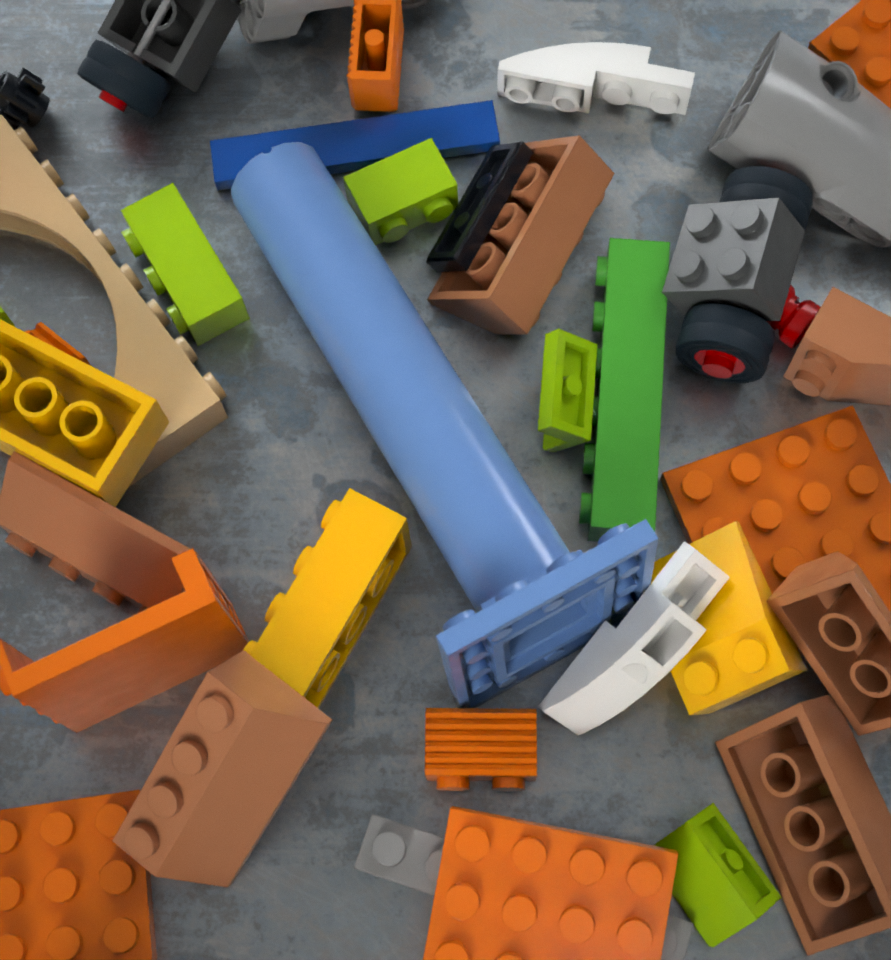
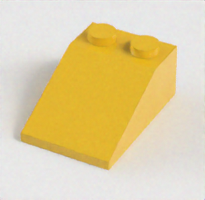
M735 521L690 543L689 545L698 550L730 578L696 620L707 631L670 671L689 716L711 714L807 671L795 642L767 602L772 592L740 523ZM676 551L654 562L651 583Z

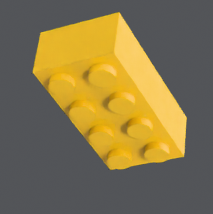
M0 319V450L10 456L15 451L116 507L169 424L156 399Z
M351 488L348 489L342 501L335 499L326 510L321 521V528L324 529L314 548L308 545L299 555L293 568V574L296 575V578L286 594L278 593L271 602L264 619L268 625L258 642L251 640L243 649L318 709L412 548L406 517Z

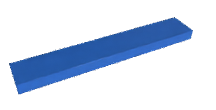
M493 100L210 140L214 182L217 191L231 189L238 172L249 160L261 152L265 154L271 152V147L290 142H302L312 146L330 174L360 170L429 138L433 139L443 158L488 152L491 146L500 145Z

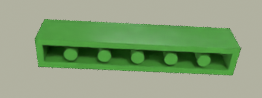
M609 238L607 256H597L595 286H604L603 302L594 301L592 331L601 332L600 348H597L595 378L598 379L597 395H594L592 426H595L594 444H584L582 474L592 475L591 493L581 492L579 524H588L587 541L598 542L599 538L613 527L624 523L632 527L644 519L648 521L655 532L667 297L662 293L669 271L670 242Z

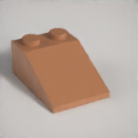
M832 287L802 338L783 377L792 381L793 386L798 391L811 397L820 396L827 401L891 406V317Z

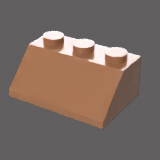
M838 551L797 566L767 600L768 604L857 735L860 736L891 728L890 611L859 565Z

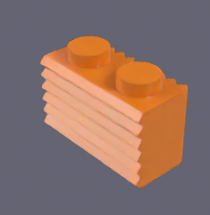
M354 0V15H352L353 23L351 24L352 31L350 32L351 48H349L350 56L348 57L349 65L347 66L348 73L346 75L351 106L356 111L394 112L398 110L404 39L402 0Z
M426 708L425 777L428 781L437 780V790L465 791L470 790V781H492V790L523 791L525 790V781H536V709Z

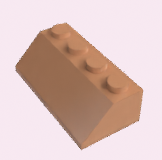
M580 135L525 143L534 153L467 271L442 272L427 298L433 306L494 334L528 335L530 329L538 321L540 311L552 288L559 282L562 270L572 251L582 240L584 229L595 209L603 201L605 190L615 174Z
M13 452L7 462L0 493V527L9 534L4 540L8 545L31 558L36 550L51 558L48 567L73 582L81 575L95 583L91 590L93 593L117 607L125 600L138 607V613L185 591L171 558L190 548L17 452Z
M241 651L206 673L115 835L113 842L155 877L228 888L238 876L333 720L247 652Z
M831 695L797 703L715 742L807 956L891 928V815L852 730Z

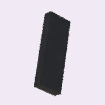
M524 142L490 147L427 257L426 263L436 272L468 270L534 153Z

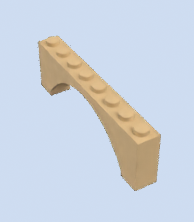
M1 114L0 230L28 235L54 245L73 256L104 286L111 302L116 324L117 356L114 378L156 399L169 421V424L131 482L130 486H132L226 420L228 416L221 401L227 395L210 372L201 376L193 363L199 359L182 335L176 339L172 338L165 328L171 322L155 299L146 303L139 295L138 291L143 288V285L129 265L125 263L118 267L111 256L116 253V250L103 231L98 228L91 232L84 222L90 217L77 197L72 193L65 198L58 188L64 183L50 162L46 159L42 163H38L33 156L38 149L24 128L20 126L13 130Z

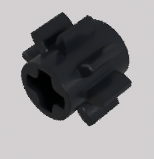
M25 68L21 69L17 77L8 71L0 75V115H3L13 130H16L21 123L26 124L30 128L35 127L44 116L50 102V98L42 93L45 89V86L42 84L43 80Z

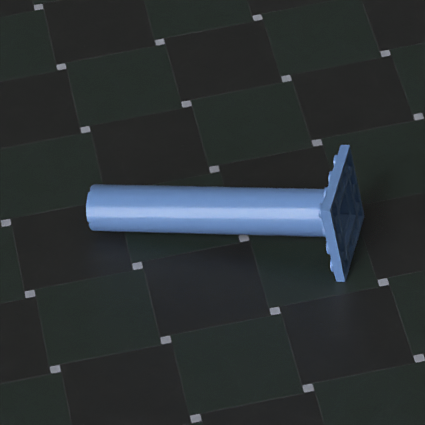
M302 142L279 144L271 147V152L267 154L261 152L249 160L238 172L231 187V197L251 234L477 612L475 613L474 610L470 609L453 616L443 625L444 631L436 635L454 702L458 708H477L583 648L605 620L617 628L651 584L659 538L648 521L644 519L632 527H629L626 523L613 527L599 538L598 546L585 553L581 549L576 552L568 550L315 149Z

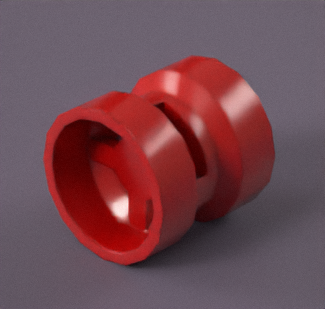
M790 285L781 320L766 321L774 330L779 329V340L791 349L802 340L821 308L811 299L800 303V298L795 294V288Z

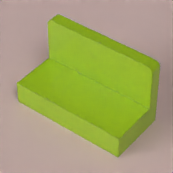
M559 328L545 334L537 430L544 433L543 449L551 453L591 441L597 359L596 343Z
M714 803L653 845L678 851L672 895L710 947H715L756 921L782 898Z

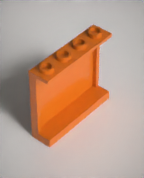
M194 548L171 558L185 591L37 661H33L0 639V690L5 696L12 695L18 699L23 706L28 705L34 708L39 715L50 717L55 724L60 723L78 733L218 666L243 651L249 640L233 604Z

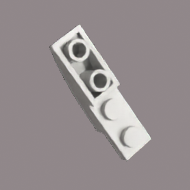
M606 42L570 43L527 51L501 60L498 66L497 96L506 97L516 103L532 102L553 106L563 112L579 111L589 113L592 99L598 98L614 105L630 104L651 108L653 111L661 114L677 113L686 115L695 72L648 64L651 47Z
M684 541L617 628L606 620L603 622L538 707L578 736L600 726L625 710L664 678L707 631L696 620L730 577L698 550Z

